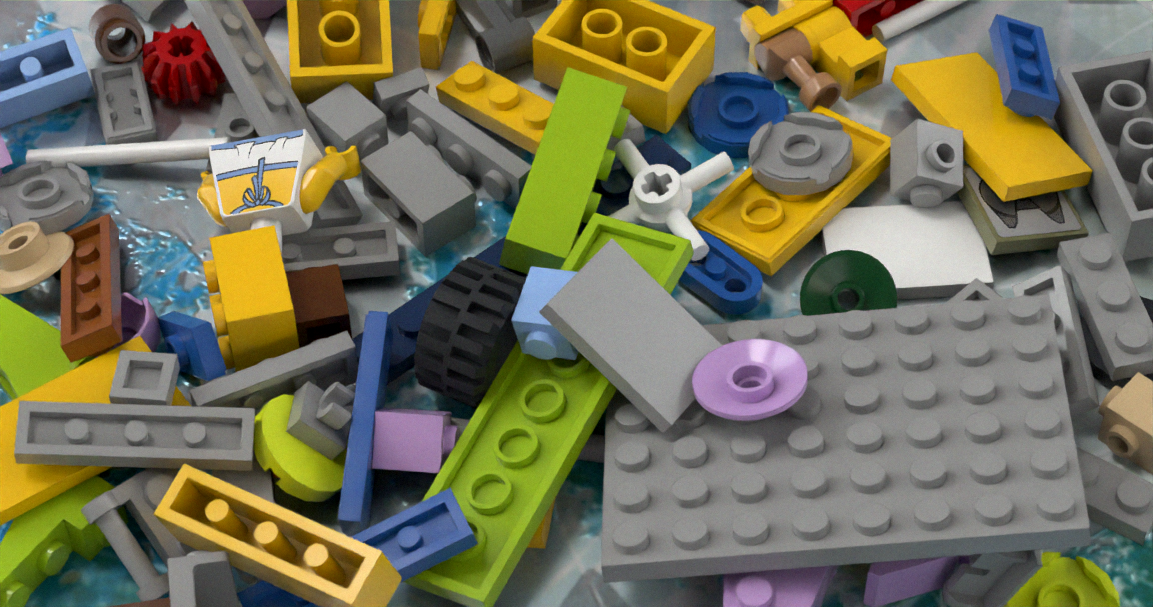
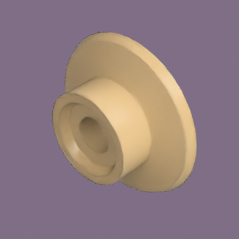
M36 222L20 223L0 235V294H10L26 290L53 275L66 263L74 248L73 239L61 231L45 235Z

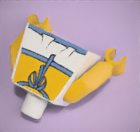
M306 129L209 146V156L213 173L210 174L208 171L200 174L203 182L197 191V198L214 222L219 226L228 227L232 233L275 225L282 255V236L306 232L312 226L314 211L320 208L337 180L352 179L360 174L361 166L357 147L351 146L348 150L338 153L335 146H328L325 148L326 155L323 157Z

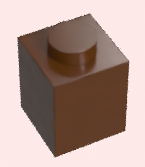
M338 264L308 267L300 271L285 273L294 309L299 348L305 347L318 339L329 338L344 331H347L352 339L349 310Z

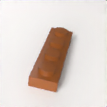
M110 214L65 232V234L73 239L74 248L69 259L61 267L60 346L71 363L86 356L96 357L102 355L115 344L122 342L119 229Z

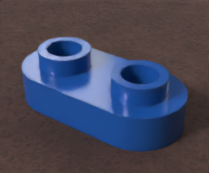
M697 230L709 246V252L700 260H690L679 281L724 313L737 315L753 310L759 304L762 296L763 279L759 269L714 235ZM690 263H700L702 265L693 266Z

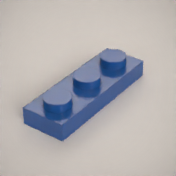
M996 14L989 28V35L1004 106L1009 107L1013 112L1021 116L1033 117L1037 115L1052 120L1059 107L1060 100L1043 28Z

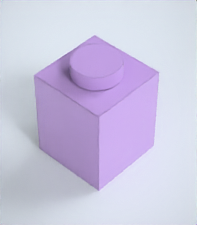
M387 407L375 411L372 469L439 473L460 438L459 426L451 425V412Z

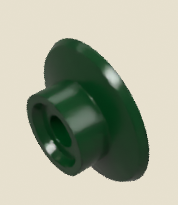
M856 250L836 251L819 259L805 275L800 290L802 315L811 316L845 313L852 310L868 311L897 308L896 285L888 269L873 256ZM843 289L850 290L855 295V305L850 310L842 308L838 303V295Z

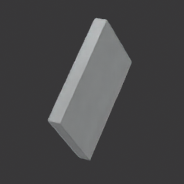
M612 238L539 311L662 433L696 399L693 392L692 377L698 363L711 351L722 346Z

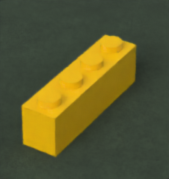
M183 464L153 514L179 542L197 550L211 552L227 551L231 566L321 607H386L402 580L400 574L382 551L187 464Z

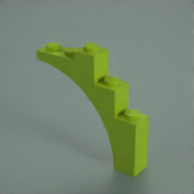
M0 294V388L11 401L95 359V357L86 356L71 363L60 346V330ZM96 475L14 518L0 543V607H24L30 594L48 576L55 575L63 568L72 551L91 561L104 547L111 546L96 523L90 525L80 510L96 497L114 489L113 485ZM122 506L116 511L124 523L127 524V514L125 507Z

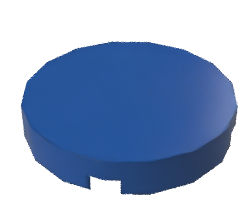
M726 72L715 76V81L705 86L704 82L701 83L691 95L688 101V129L696 142L711 153L720 154L724 151L729 158H749L748 149L753 135L761 126L771 120L772 126L784 122V115L789 114L788 100L783 93L781 96L779 92L774 90V84L765 77L748 72Z

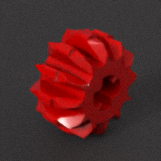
M193 21L185 28H177L171 23L170 30L167 33L153 31L152 42L143 45L142 73L148 88L153 89L158 100L170 97L175 105L178 106L184 99H192L198 105L202 94L216 96L218 85L226 82V76L201 30L196 28Z

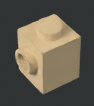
M1138 372L1123 389L1116 385L1105 396L1098 411L1103 416L1097 439L1106 444L1117 456L1129 459L1153 475V381Z

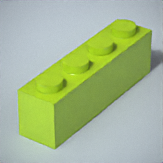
M567 67L507 232L499 265L525 274L529 273L531 266L561 269L580 237L578 232L581 223L588 224L592 215L597 211L602 194L593 192V188L597 179L607 182L616 155V151L607 149L610 139L614 137L621 140L631 111L621 107L627 89L626 86Z

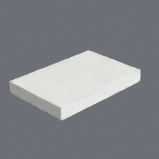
M962 201L942 202L939 206L932 208H921L913 204L843 208L820 231L824 256L840 250H856L878 259L888 269L894 280L897 300L955 296L976 278L989 288H993L994 281L986 245ZM843 289L838 295V303H854L856 301L855 295L850 290Z

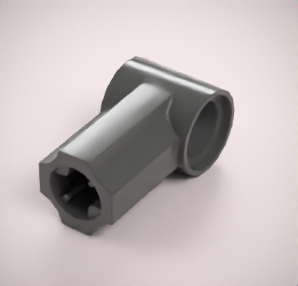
M455 0L456 13L474 37L478 55L485 68L499 74L533 61V36L535 32L525 17L515 18L503 0Z

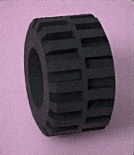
M468 257L465 261L459 262L439 285L423 317L417 337L414 359V372L418 383L425 388L477 409L518 341L511 319L526 278L474 257Z

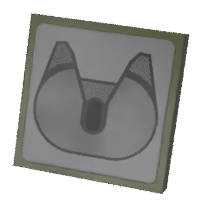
M969 164L963 165V188L957 191V194L991 255L1055 249L1059 247V242L1088 237L1089 232L1064 190L1003 202Z

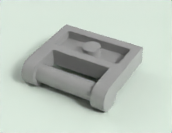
M146 468L114 489L96 497L80 510L90 525L94 523L98 525L139 586L140 590L136 594L141 602L161 599L170 593L168 572L159 575L116 510L124 505L127 507L167 568V558L186 556L191 552L199 551L179 542L153 515L179 472L177 468Z

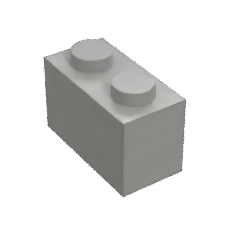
M412 131L360 160L364 195L390 221H395L397 229L425 257L476 227L475 203L477 196L473 186L467 178L462 175L457 176L445 165L439 151L432 145L426 146Z

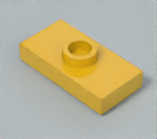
M421 0L417 24L419 28L418 39L422 68L438 70L441 67L457 15L455 0Z

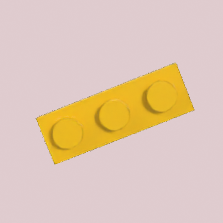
M470 61L465 66L459 68L454 74L435 87L441 104L536 155L554 105L552 102L474 61Z

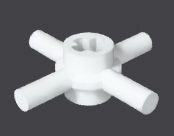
M630 139L619 141L615 145L614 151H616V156L634 181L629 194V205L608 217L636 225L642 223L647 228L664 233L672 232L675 236L689 239L694 251L691 260L697 261L705 257L709 252V246L687 218L692 205V193L733 171L734 166L729 156L723 151L690 171L679 175L675 169L668 165L654 164L649 166Z

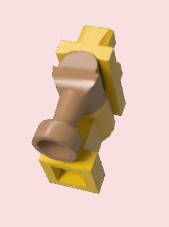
M778 0L777 11L779 13L771 16L759 5L744 11L741 15L740 31L750 43L748 61L756 69L761 68L770 80L790 78L801 88L799 93L800 102L810 112L818 105L829 109L840 96L847 102L882 84L888 49L875 37L867 41L851 25L845 13L838 7L832 6L833 0ZM810 65H812L819 73L817 74ZM860 70L863 77L854 81L855 73Z

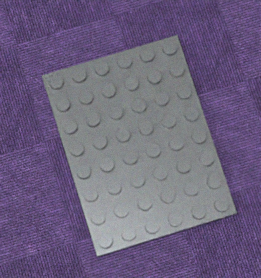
M1022 295L1004 299L965 300L948 304L909 305L902 308L868 311L852 310L845 313L811 316L796 315L789 318L755 321L740 320L732 323L702 325L722 346L739 340L766 339L780 342L794 349L800 354L807 366L808 383L801 398L779 414L748 421L731 420L714 415L704 409L695 399L663 433L618 389L606 407L601 570L604 583L1091 546L1090 523L1050 295Z

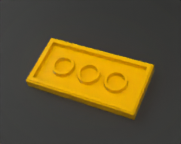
M978 52L896 65L894 67L891 81L929 122L963 131V159L1003 202L1088 185L1093 170L1040 116H1021L1013 112L1009 107L1004 106L998 74Z
M818 105L810 113H819L836 119L842 124L843 131L847 135L849 133L852 140L853 159L851 169L840 182L825 191L808 195H784L766 189L754 179L749 167L695 215L690 222L696 230L714 235L756 266L759 271L772 277L819 233L832 218L850 204L890 166L891 137Z
M141 336L0 407V526L112 467L16 464L14 448L19 401L111 404L109 394L120 351L152 352ZM176 386L171 406H191Z

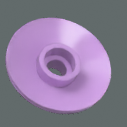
M766 339L739 340L716 348L698 363L692 377L694 395L704 409L722 418L741 421L763 419L785 411L801 398L808 383L807 366L800 354L785 344Z

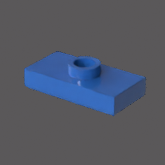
M176 311L158 317L166 351L169 354H177L180 366L179 371L206 381L226 374L225 371L227 369L210 322Z

